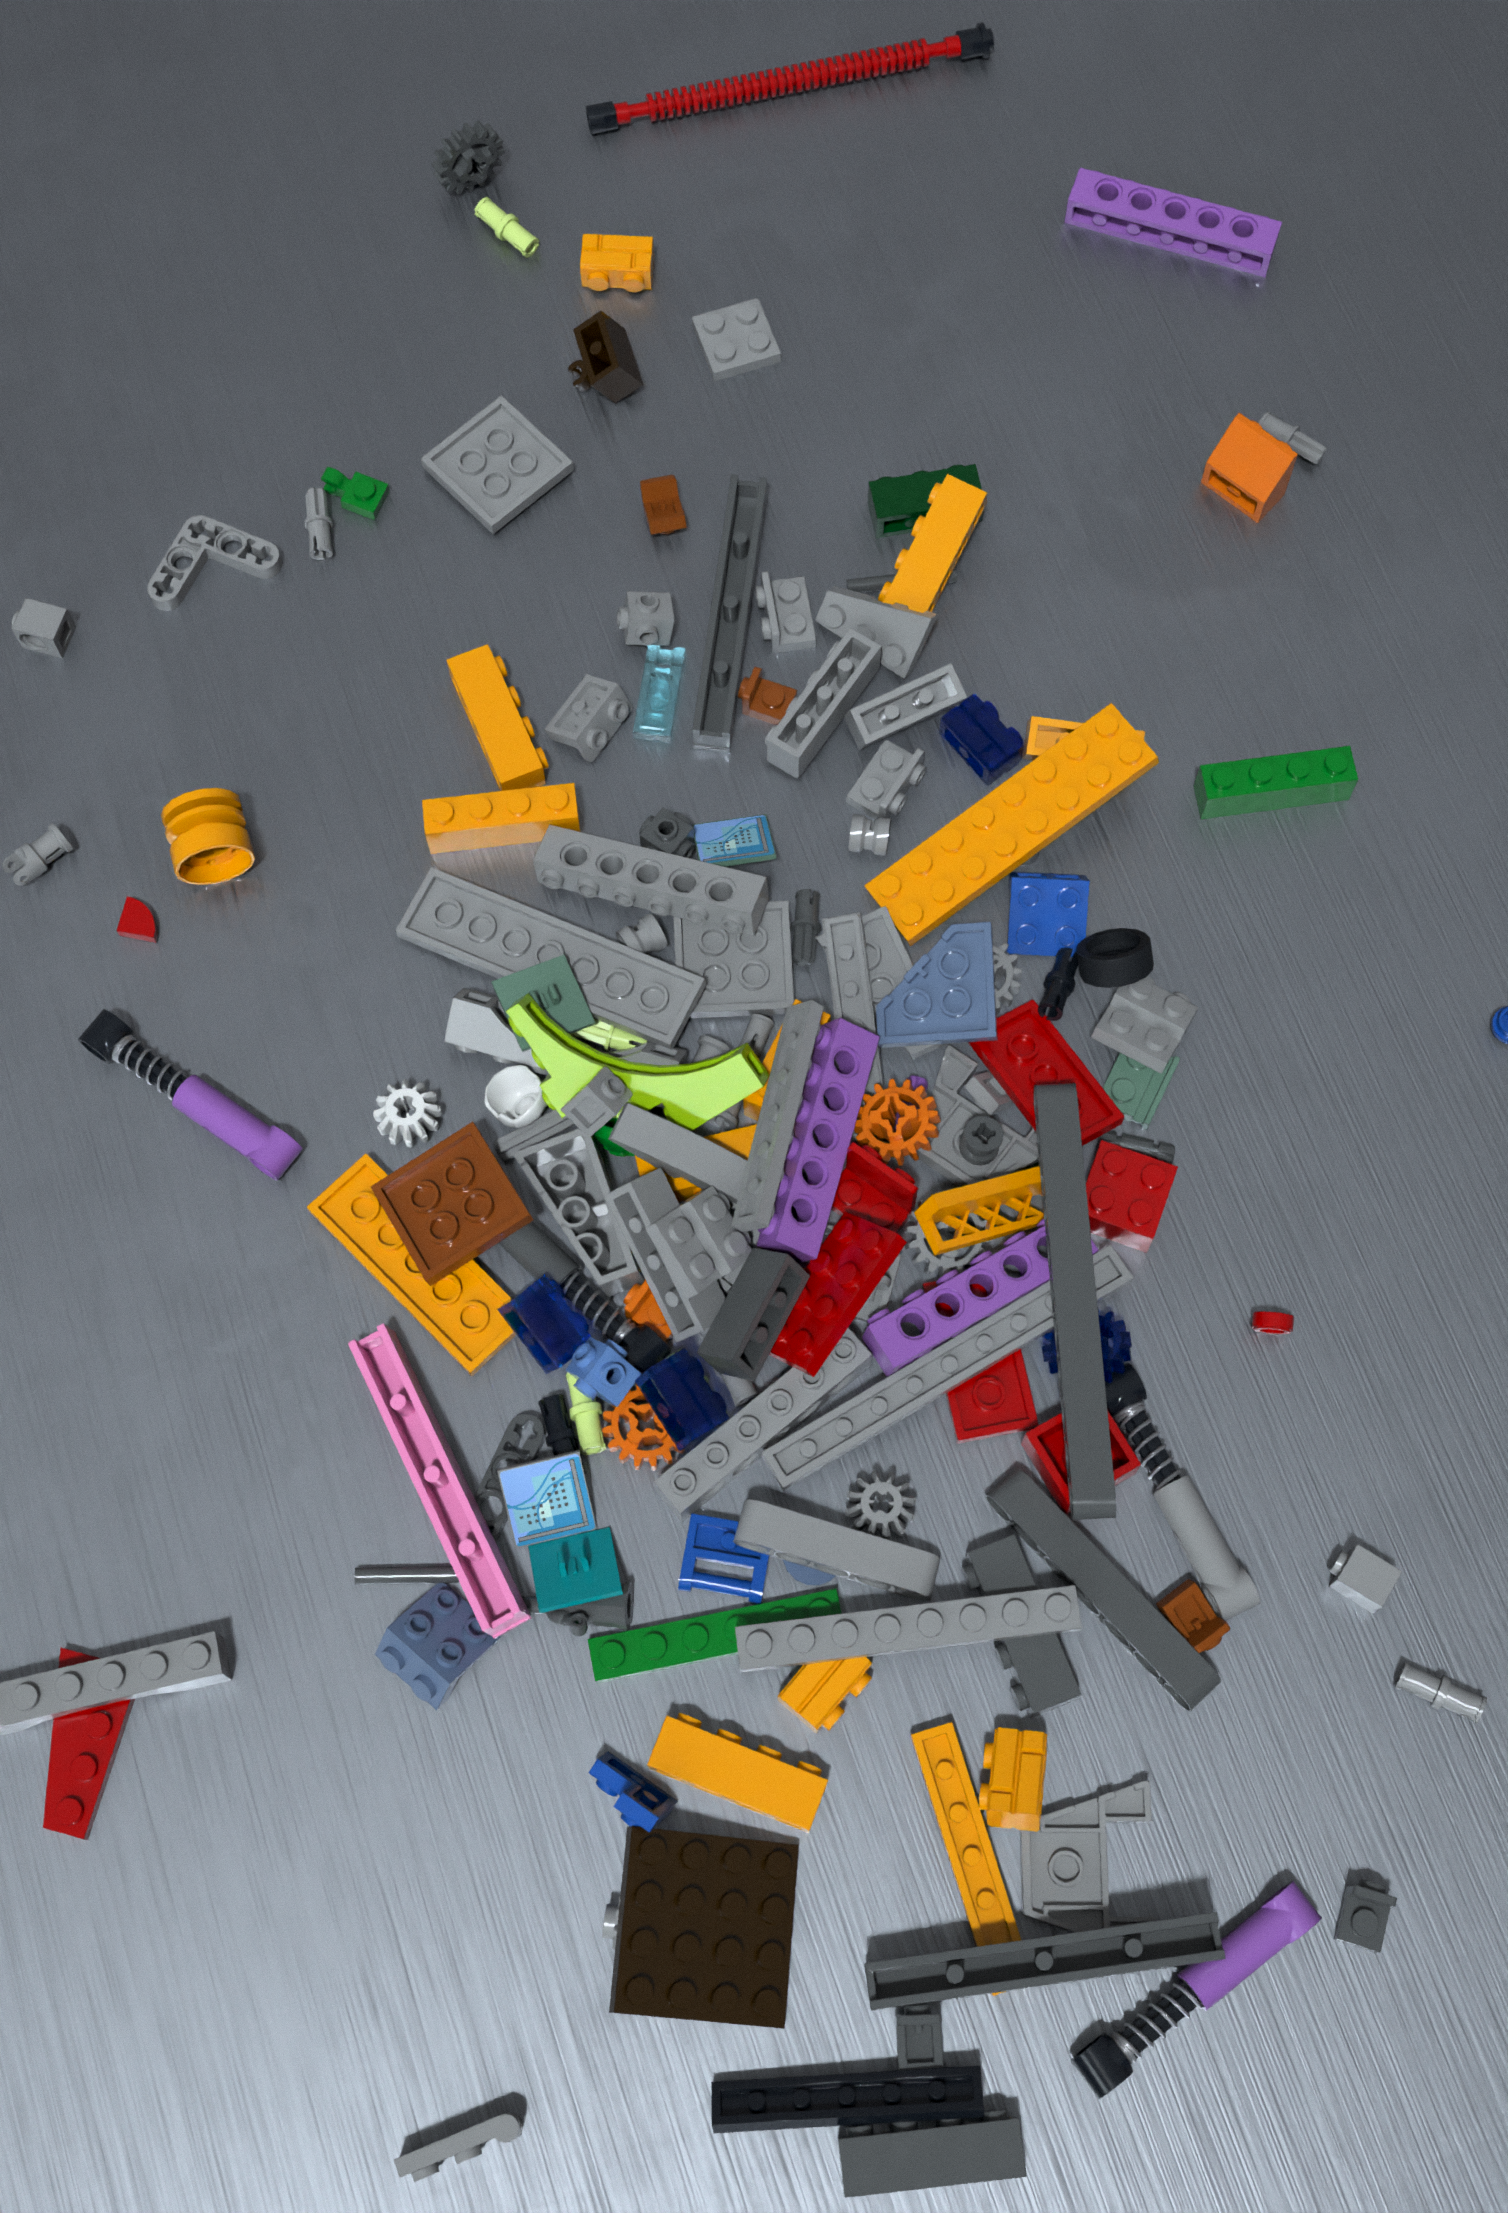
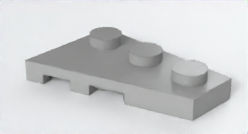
M834 586L827 590L815 621L841 638L851 628L881 645L880 664L905 679L912 674L938 614L929 611L921 613L908 609V606L904 604L894 603L892 605L875 600L874 596Z

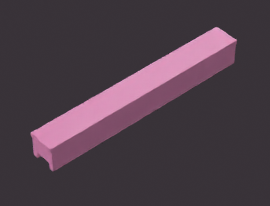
M383 1323L376 1327L378 1331L360 1341L354 1339L348 1342L349 1348L482 1631L496 1639L532 1619L396 1332Z

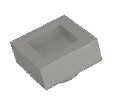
M990 1071L973 1076L964 1086L972 1095L974 1103L989 1115L1009 1109L1013 1105V1101Z

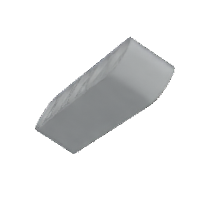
M744 1500L733 1540L735 1544L752 1551L922 1601L931 1600L941 1559L939 1556L921 1549L757 1500Z

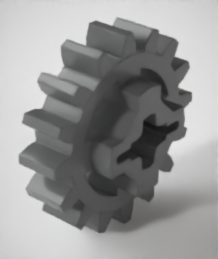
M476 121L472 128L467 122L464 123L460 132L456 129L451 130L452 135L449 137V140L445 138L441 140L444 147L434 151L438 159L431 163L435 169L433 174L448 192L454 190L457 194H461L464 188L469 193L473 192L475 184L484 186L485 180L488 178L487 176L494 177L495 175L492 169L502 164L499 156L505 153L501 146L504 143L490 124L486 123L483 126L480 121Z

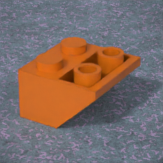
M1238 413L1207 460L1201 483L1252 520L1259 523L1285 495L1298 454L1286 442L1276 439L1263 430L1259 423L1249 420L1241 413Z

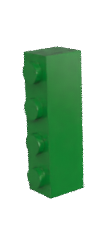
M1343 746L1200 765L1193 787L1200 819L1202 820L1346 801L1352 795L1358 782V776L1351 747Z

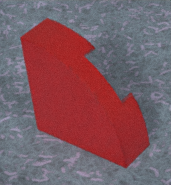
M127 896L116 930L117 933L122 937L157 943L158 929L150 910L139 900Z

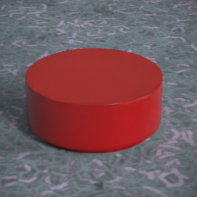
M1268 1311L1253 1313L1252 1328L1254 1331L1280 1335L1293 1332V1315Z

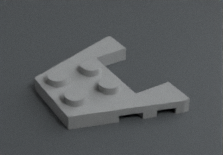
M948 1045L931 1094L937 1106L934 1110L938 1111L941 1118L940 1123L934 1124L938 1129L939 1136L938 1138L928 1137L932 1148L930 1151L922 1148L917 1150L919 1160L959 1187L1022 1171L1039 1161L1037 1135L1033 1128L1024 1138L958 1094L975 1073L978 1063L951 1045ZM983 1115L995 1119L1001 1125L1004 1135L995 1159L989 1164L980 1166L973 1165L962 1157L959 1150V1142L967 1122L973 1117ZM981 1135L982 1139H984L987 1142L988 1139Z
M1142 1781L1041 1816L1040 1830L1037 1832L1020 1830L1022 1915L1072 1933L1156 1921V1917H1111L1109 1910L1106 1823H1150L1152 1821L1150 1781Z

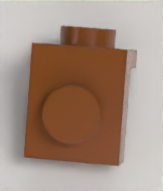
M666 475L640 481L643 509L650 534H670L678 529L687 528L675 475Z
M1187 1579L1156 1603L1164 1618L1198 1653L1216 1647L1221 1642L1222 1636L1231 1629L1225 1620L1216 1616L1196 1582Z

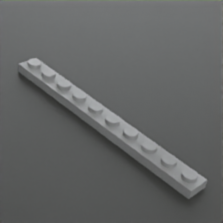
M1112 1245L1093 1255L1098 1303L1133 1281V1276ZM1050 1281L764 1450L762 1457L782 1490H786L1053 1330Z

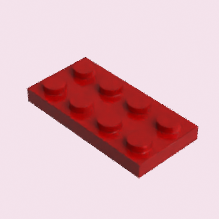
M1032 999L997 1018L998 1040L968 1043L1035 1131L1034 1085L1075 1083L1083 1146L1121 1125L1125 1116L1051 1021L1046 1020L1047 1016L1044 1015L1042 1018L1039 1015V1006Z
M844 1212L821 1245L817 1259L811 1260L805 1268L810 1277L769 1355L815 1377L907 1242L894 1231Z
M936 1281L923 1283L922 1289L927 1293L938 1285ZM979 1284L969 1285L974 1295L978 1297L988 1296L983 1286ZM945 1303L935 1304L936 1310L940 1315L945 1317L954 1316V1312L949 1305ZM1021 1349L946 1393L957 1444L1032 1430L1039 1425Z

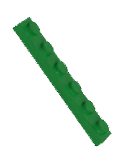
M837 1589L588 1639L595 1682L601 1683L738 1655L735 1627L842 1614Z

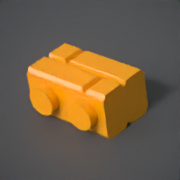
M583 234L580 258L582 287H589L595 291H603L607 288H624L626 291L633 293L640 292L642 289L652 290L654 270L653 237Z
M866 1657L805 1664L779 1693L777 1700L814 1733L817 1734L823 1726L830 1731L845 1713V1710L840 1705L851 1693L857 1698L872 1680V1677L867 1673L871 1669L872 1663Z
M998 1727L995 1729L994 1743L985 1742L983 1768L991 1769L989 1783H981L979 1810H986L987 1825L1008 1829L1014 1827L1017 1830L1035 1832L1040 1830L1047 1758V1734L1044 1732L1019 1731L1018 1729Z

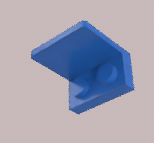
M1033 872L1009 873L1010 906L1007 938L1009 946L1007 952L1019 955L1056 956L1061 948H1071L1073 951L1070 957H1073L1077 951L1078 944L1086 938L1090 883L1087 876Z

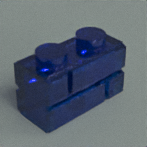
M972 694L961 702L958 707H954L942 716L939 734L986 785H991L1002 777L1004 773L1017 766L1022 760L1024 742L1021 735L1013 727L1006 728L999 720V713L991 702H982L976 694Z
M544 1274L527 1284L497 1310L545 1374L559 1369L572 1359L576 1349L586 1343L589 1337L592 1338V1336L588 1332L589 1325L586 1319L581 1314L573 1312L564 1301L565 1294L561 1286L556 1281L548 1279Z
M685 1348L653 1365L635 1380L679 1451L713 1432L730 1419L726 1413L727 1406L725 1400L718 1392L712 1391L704 1378L702 1364L696 1357L690 1356Z

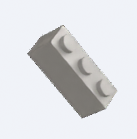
M952 663L850 709L843 717L858 749L862 750L959 705L967 698V695Z

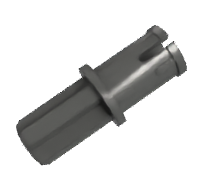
M802 889L796 892L795 920L790 924V929L794 933L792 960L798 966L812 965L814 963L815 937L821 931V925L818 923L820 893L814 890L812 898H810V889Z

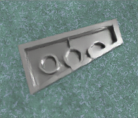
M578 1128L512 1153L605 1294L610 1297L631 1289L636 1283L642 1285L645 1281L643 1273L604 1196L613 1191L614 1188L596 1137L592 1135L588 1138Z

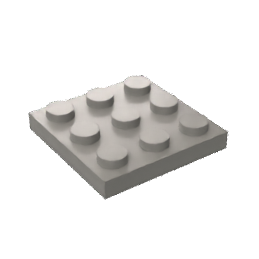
M502 395L420 458L422 467L492 534L496 533L574 470L573 461Z
M768 901L754 936L743 933L733 934L723 928L707 924L697 925L689 922L687 919L673 916L675 966L701 976L706 981V986L689 1018L785 1014L787 1007L792 1006L794 1003L788 901Z

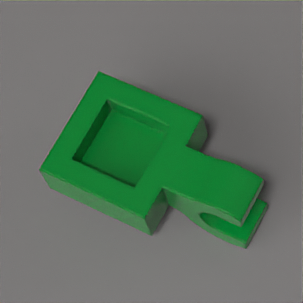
M327 467L321 477V481L326 483L323 489L330 495L341 497L340 501L343 509L374 521L390 492L389 484L355 472L350 480L340 471Z

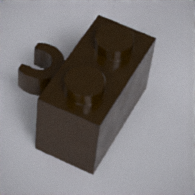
M600 310L573 329L582 356V360H577L568 367L570 373L579 377L573 382L574 387L583 392L592 386L611 401L617 403L643 385L624 327Z

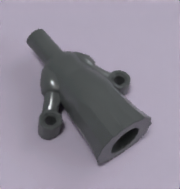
M632 1582L621 1583L623 1595L539 1613L536 1596H522V1599L530 1614H546L548 1619L555 1625H567L575 1636H583L586 1634L587 1626L616 1627L624 1630L630 1628L633 1611Z

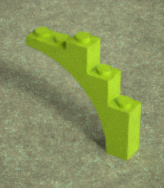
M529 993L516 1000L506 1010V1013L509 1015L508 1021L513 1031L518 1036L525 1038L532 1048L531 1054L536 1064L541 1069L548 1071L549 1074L539 1085L542 1089V1097L548 1107L552 1110H557L562 1118L566 1115L560 1109L588 1084L603 1067H607L632 1092V1096L626 1103L645 1111H649L663 1103L665 1106L663 1108L664 1114L668 1121L689 1131L696 1129L762 1088L770 1076L748 1043L720 1056L690 1064L653 1065L630 1062L602 1053L572 1037L546 1015ZM622 1107V1108L620 1109V1111L613 1117L614 1119H616V1118L618 1119V1117H619V1115H620V1113H621L623 1107Z

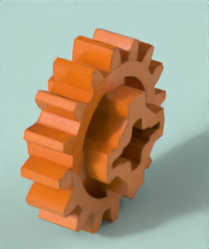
M890 1079L888 1088L884 1090L878 1083L875 1084V1095L870 1096L864 1093L862 1099L865 1106H860L857 1116L859 1120H856L854 1131L858 1134L855 1138L859 1146L867 1145L881 1155L882 1162L886 1165L891 1157L896 1158L899 1166L903 1165L904 1156L910 1155L914 1161L919 1160L917 1150L922 1148L930 1151L932 1148L928 1137L938 1138L939 1136L938 1129L934 1124L940 1123L941 1118L938 1111L934 1110L937 1107L932 1096L927 1097L926 1090L922 1085L913 1091L911 1081L907 1079L902 1087H897L894 1079ZM903 1101L910 1102L914 1105L908 1106ZM898 1112L900 1118H898L895 1132L893 1126L895 1125V1120H897L896 1113ZM885 1138L890 1142V1144L882 1142L878 1139Z
M640 1379L637 1380V1390L632 1392L629 1390L618 1407L611 1404L614 1411H603V1419L611 1423V1425L602 1428L604 1437H614L607 1446L610 1452L621 1450L619 1455L620 1463L624 1464L632 1458L634 1459L635 1470H640L643 1462H649L651 1469L654 1471L657 1470V1460L663 1458L668 1465L673 1463L671 1457L673 1450L683 1454L685 1448L679 1440L680 1438H691V1430L682 1425L692 1420L690 1413H680L686 1406V1401L683 1397L673 1400L675 1394L674 1387L669 1386L662 1392L660 1391L659 1380H654L651 1388H645L644 1383ZM641 1400H651V1402L647 1404H634L635 1402ZM668 1410L671 1411L675 1420L673 1432L663 1423ZM621 1418L630 1426V1431L626 1435L625 1441L619 1430ZM653 1418L655 1429L652 1430L647 1427L641 1432L639 1421L648 1422ZM655 1444L660 1446L654 1450H642L644 1446Z

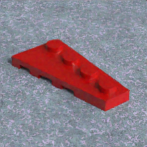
M60 1647L58 1668L100 1658ZM135 1698L85 1709L53 1719L43 1828L84 1840L89 1839Z

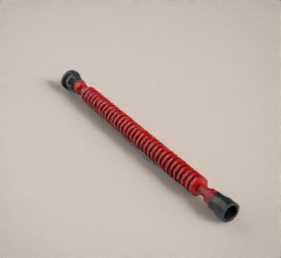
M981 22L977 23L975 28L956 31V35L944 37L942 42L927 44L925 38H920L918 42L916 39L911 40L910 43L907 41L902 42L901 46L899 43L893 44V47L886 45L884 49L882 46L877 47L876 52L874 48L868 49L867 53L865 50L859 51V56L857 52H851L850 57L848 53L842 54V60L840 55L834 56L833 60L831 57H826L825 63L822 58L817 59L816 64L814 60L808 61V67L806 62H801L799 68L797 64H792L791 71L788 65L783 66L782 71L780 67L774 68V75L771 69L765 70V75L763 71H757V79L754 72L748 74V79L746 74L740 75V82L737 76L731 77V83L727 77L723 78V86L720 79L714 80V88L712 82L707 81L705 83L706 89L703 83H697V91L694 84L689 85V93L685 86L680 87V94L677 88H672V96H670L668 89L663 90V98L660 91L654 92V100L652 94L647 93L645 95V102L628 105L627 101L613 104V101L588 105L586 106L587 121L592 135L618 129V125L631 123V119L649 116L651 122H656V114L661 121L665 120V112L668 119L673 118V111H675L676 117H681L683 109L686 116L691 114L690 107L694 114L699 113V105L702 112L708 111V104L710 110H715L716 102L719 109L724 108L725 100L727 106L730 107L733 106V98L736 105L742 104V97L744 103H750L751 97L753 102L759 101V94L762 100L767 99L768 94L770 98H775L776 90L778 96H784L785 90L787 95L793 94V87L795 92L799 93L802 92V87L804 91H809L810 84L814 90L819 88V84L821 88L827 87V81L830 86H834L836 81L838 84H843L844 80L847 83L852 82L853 77L855 81H859L861 77L863 79L870 78V74L873 78L877 77L878 73L881 76L886 75L887 71L889 74L895 73V70L903 72L904 68L908 71L912 69V65L914 69L920 68L921 65L922 67H928L929 59L945 56L947 59L960 56L961 60L980 56L982 59L989 57V50L994 49V37L991 28L986 29L985 24Z

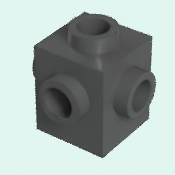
M662 807L655 817L649 816L639 830L641 847L690 858L695 850L694 828L692 823L681 813L675 812L673 814Z

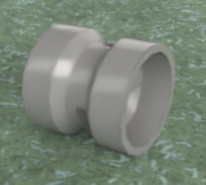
M853 814L848 851L860 853L865 849L872 850L875 855L886 856L891 818L878 817L876 820H870L865 815Z
M651 913L640 918L634 928L625 926L615 932L620 944L644 954L651 951L659 952L668 947L667 939Z

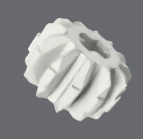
M403 1079L401 1089L398 1090L392 1084H388L387 1090L390 1096L377 1095L376 1102L381 1108L373 1112L375 1121L380 1122L377 1127L379 1133L383 1136L389 1134V1140L394 1145L404 1138L406 1146L411 1148L414 1144V1138L418 1136L422 1142L427 1143L428 1136L426 1130L438 1131L439 1125L435 1118L442 1115L441 1107L435 1104L438 1100L435 1092H426L425 1084L421 1081L412 1089L409 1081ZM408 1109H414L415 1113L410 1116ZM406 1111L407 1118H402L400 1114Z

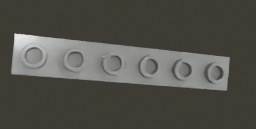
M550 824L533 858L537 881L548 888H561L577 892L587 898H602L614 901L620 906H634L650 910L660 916L670 915L683 918L693 924H707L723 928L733 934L743 933L754 936L769 900L767 878L765 876Z
M848 1328L815 1377L792 1367L654 1481L655 1491L677 1518L684 1522L691 1516V1513H695L759 1460L764 1450L783 1440L870 1368L872 1354Z

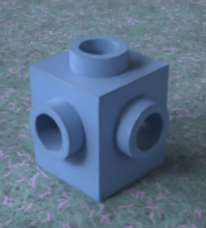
M589 1337L586 1343L576 1349L572 1356V1362L566 1368V1371L577 1379L573 1386L591 1400H594L597 1396L618 1407L641 1375L636 1368L624 1359L628 1353L621 1346L610 1339L604 1344Z

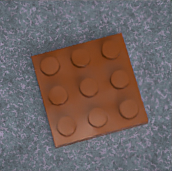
M474 1122L469 1123L371 1186L420 1273L430 1286L534 1220Z

